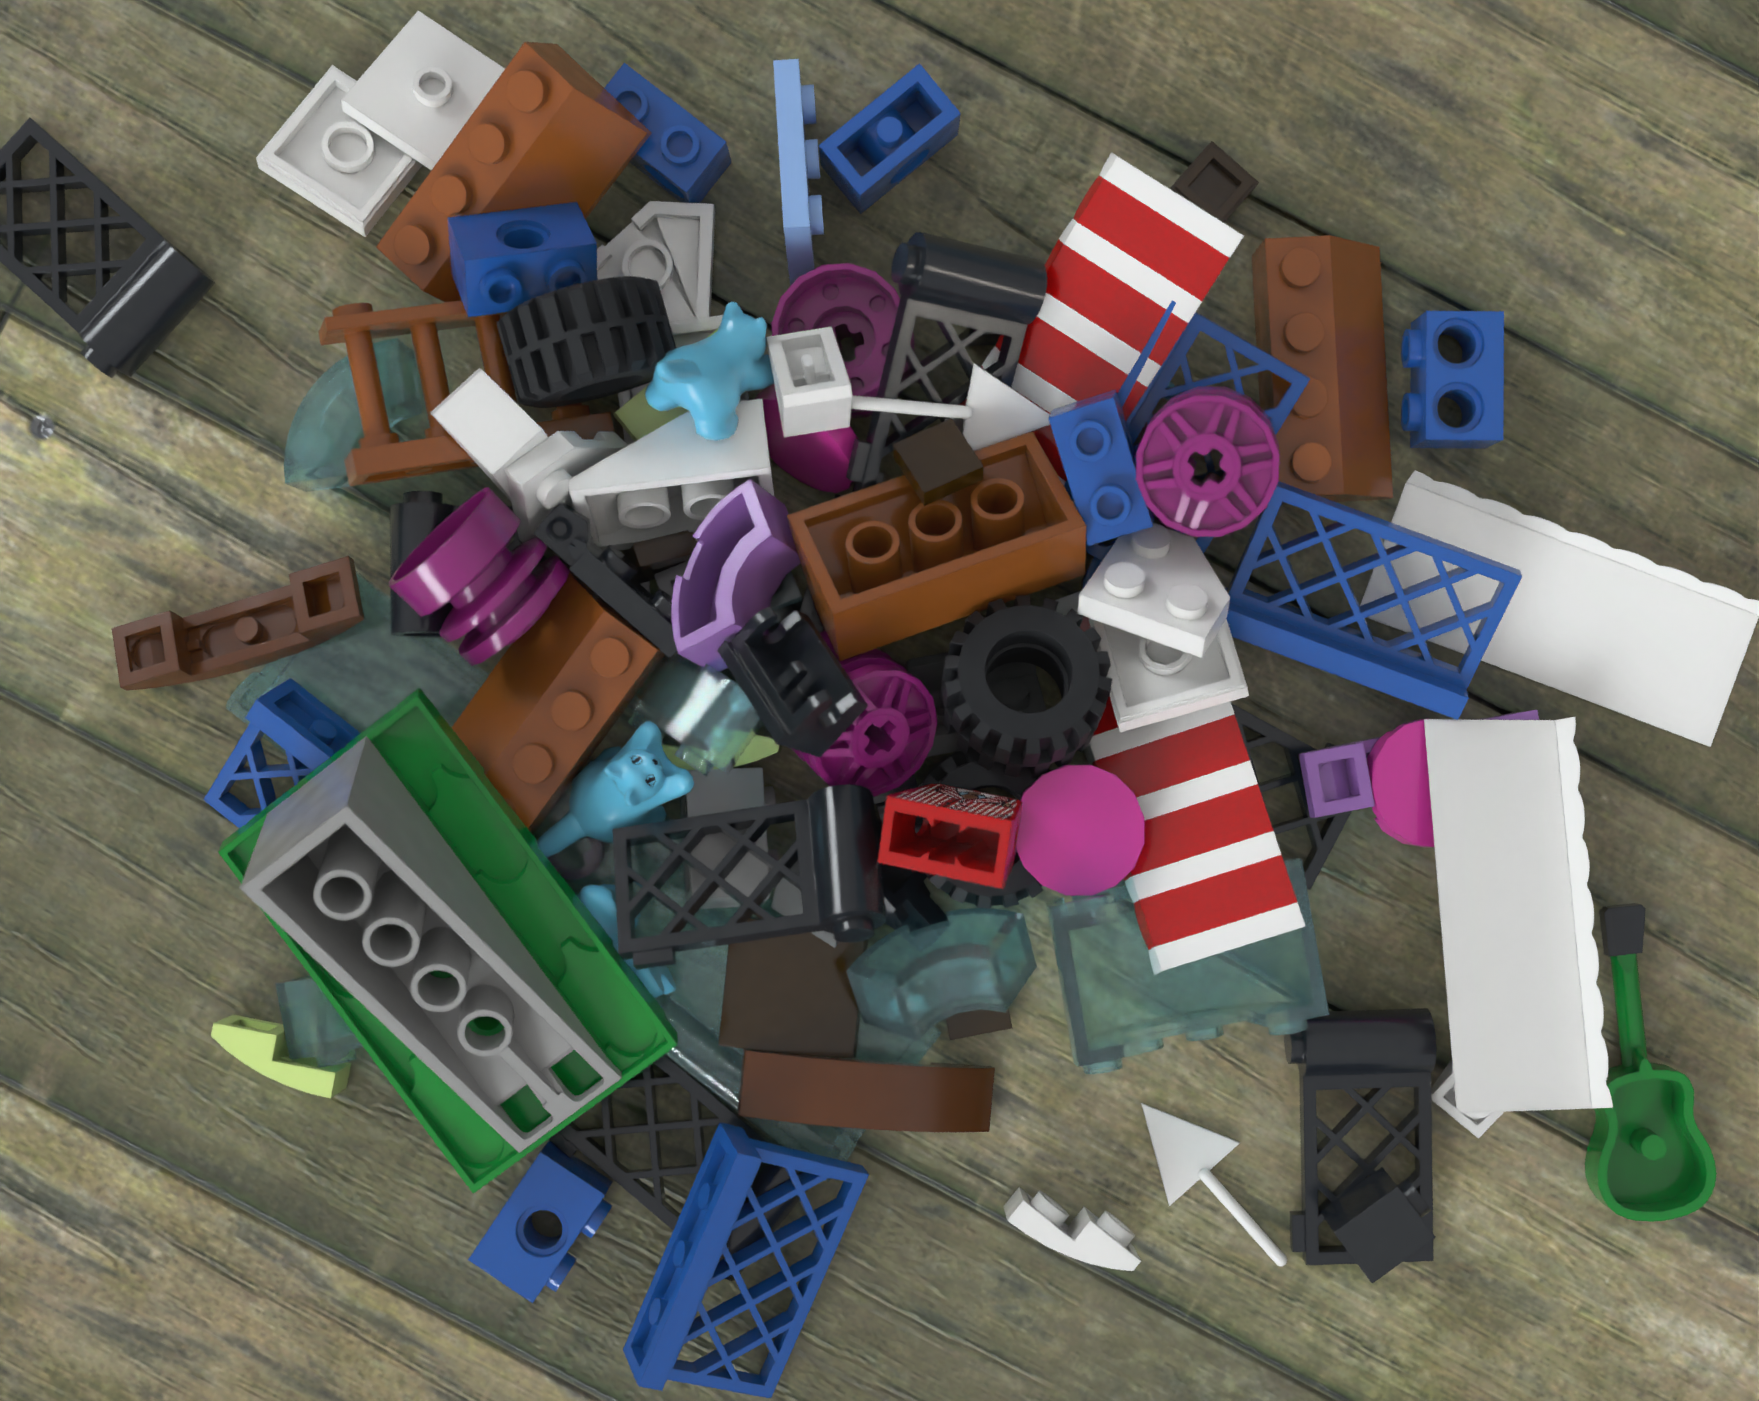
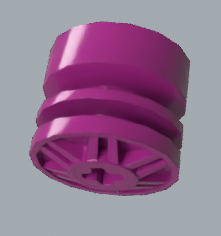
M851 263L821 265L799 276L780 297L771 323L772 336L832 327L840 351L842 348L840 340L852 337L854 343L858 346L855 348L856 359L844 362L851 383L852 395L877 397L900 298L895 288L873 270ZM912 333L910 346L915 353L914 335ZM905 362L903 373L910 369L907 362ZM851 409L850 418L868 417L872 415L873 411Z
M1198 386L1173 396L1153 415L1136 452V481L1146 506L1166 526L1189 536L1220 537L1246 527L1267 508L1279 482V442L1269 416L1249 396L1222 386ZM1212 448L1219 450L1222 453L1219 466L1225 472L1221 476L1210 472L1204 479L1197 477L1194 474L1197 462L1190 455L1196 451L1205 456Z
M489 487L478 491L448 515L408 555L389 581V586L421 617L438 610L448 602L454 606L439 630L440 636L446 642H451L467 633L458 651L471 666L484 662L503 647L510 645L526 633L544 614L551 600L566 582L570 573L569 568L556 555L538 564L547 548L545 543L538 537L527 540L511 551L506 547L515 534L521 520Z
M826 631L821 632L820 635L839 661ZM881 648L839 661L869 706L820 758L791 749L829 787L846 784L860 785L868 788L873 793V797L901 786L920 769L933 746L938 722L934 699L923 683L916 676L909 673L901 664L893 661Z

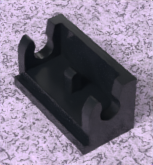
M766 607L756 613L730 642L725 640L717 651L776 744L820 758L869 705L807 614L794 610L780 622L779 627L775 631L763 635L769 627L773 626L778 618L771 607Z

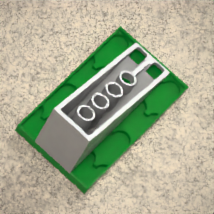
M419 687L397 704L394 709L388 711L351 740L344 748H341L300 780L297 785L290 788L249 820L246 825H243L221 843L218 853L241 882L240 889L259 906L474 1194L677 1046L678 1034L667 1020L663 1008L613 947V940L540 850L536 838L484 774L485 769Z

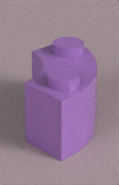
M751 479L725 496L701 522L692 536L698 542L689 558L683 577L676 575L673 587L671 617L677 652L714 674L728 668L717 649L725 640L730 642L756 613L766 607H770L772 596L785 575L801 563L788 525L786 506ZM768 629L764 632L763 635L769 634Z

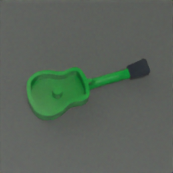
M1638 903L1603 906L1599 911L1604 955L1609 956L1611 960L1622 1065L1611 1067L1608 1070L1606 1085L1612 1097L1613 1108H1594L1596 1122L1586 1151L1585 1176L1594 1196L1617 1215L1635 1221L1671 1220L1695 1212L1704 1206L1711 1197L1717 1174L1715 1160L1710 1146L1698 1129L1694 1119V1089L1691 1081L1685 1074L1672 1067L1648 1061L1637 953L1643 952L1646 908Z

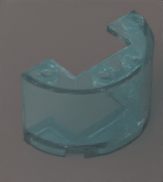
M1283 858L1305 927L1173 967L1154 975L1149 951L1138 925L1134 903L1124 880L1120 881L1116 886L1092 896H1072L1071 902L1065 903L1064 897L1048 901L1046 908L1074 1064L1078 1067L1082 1066L1084 1074L1107 1073L1121 1069L1123 1067L1122 1058L1163 1048V1038L1185 1033L1186 1040L1188 1041L1217 1038L1224 1035L1223 1025L1241 1021L1268 1027L1270 1035L1292 1034L1308 1029L1307 1019L1329 1015L1302 858Z

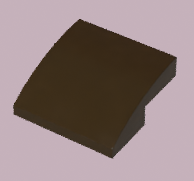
M750 917L746 922L761 919H759L758 917ZM803 933L729 944L718 1045L796 1055L855 1058L857 1055L868 939L851 943L840 942L834 948L812 933Z

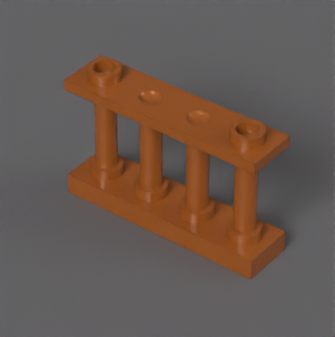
M462 300L373 311L372 304L353 303L333 309V316L324 318L318 332L320 344L322 346L346 343L364 432V438L358 440L360 448L351 449L344 460L349 487L479 467L430 414L432 410L450 395L437 331L475 326L485 373L517 403L513 380L497 327V322L508 312L468 317ZM411 334L430 428L424 430L425 439L400 442L398 433H391L372 339ZM582 403L556 407L557 410L551 412L552 420L536 422L548 437L557 431H575L582 439H594L598 431L614 432L611 412L590 414L589 406L582 405Z

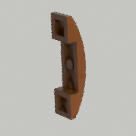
M346 556L290 573V585L186 617H181L169 610L111 628L120 688L126 691L150 689L240 672L297 654L338 636L365 619L354 560Z
M744 1049L737 1114L739 1116L783 1122L858 1129L911 1132H989L995 1068L992 1066L931 1062L928 1065L815 1057Z

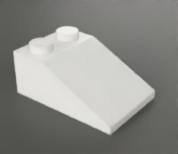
M762 399L739 400V404L736 407L738 426L735 434L727 439L715 441L698 435L694 418L687 411L569 479V492L575 511L590 519V532L593 542L603 551L608 545H612L618 550L630 549L636 542L686 530L695 533L709 512L725 496L749 479L775 497Z

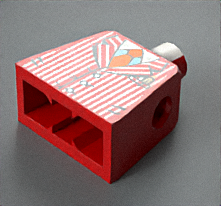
M928 784L890 794L886 798L877 863L1003 889L1014 863L1023 802L1013 798L943 784ZM916 816L924 817L918 833L915 832Z

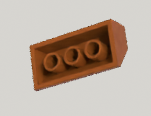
M524 42L376 248L423 292L443 302L461 301L451 273L447 218L577 202L586 220L652 132L558 44Z
M1331 235L1266 238L1252 254L1256 347L1310 377L1308 384L1276 434L1279 442V481L1334 502L1392 499L1393 486L1380 247ZM1269 370L1258 372L1260 408L1266 410L1277 407L1291 383Z
M1033 431L974 451L984 466L983 480L926 506L923 505L906 476L903 475L787 515L788 525L817 614L839 661L973 614L976 610L981 612L988 608V603L1001 598L1006 603L1015 600L1016 596L1029 595L1085 575L1086 524Z
M570 570L566 582L551 600L544 614L526 633L510 645L454 723L452 729L485 769L484 774L532 835H534L665 654Z

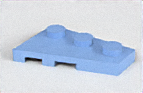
M799 59L773 60L783 228L790 286L799 276L815 269L812 235H824L821 195H809L808 179H820L818 140H805L804 127L806 124H817L814 84L801 85Z

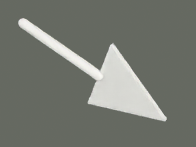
M975 363L973 365L966 406L852 395L851 409L963 419L961 433L973 451L1050 425L1048 419L1050 414Z
M1141 1103L1169 1206L1201 1179L1276 1265H1286L1287 1257L1210 1171L1240 1142Z

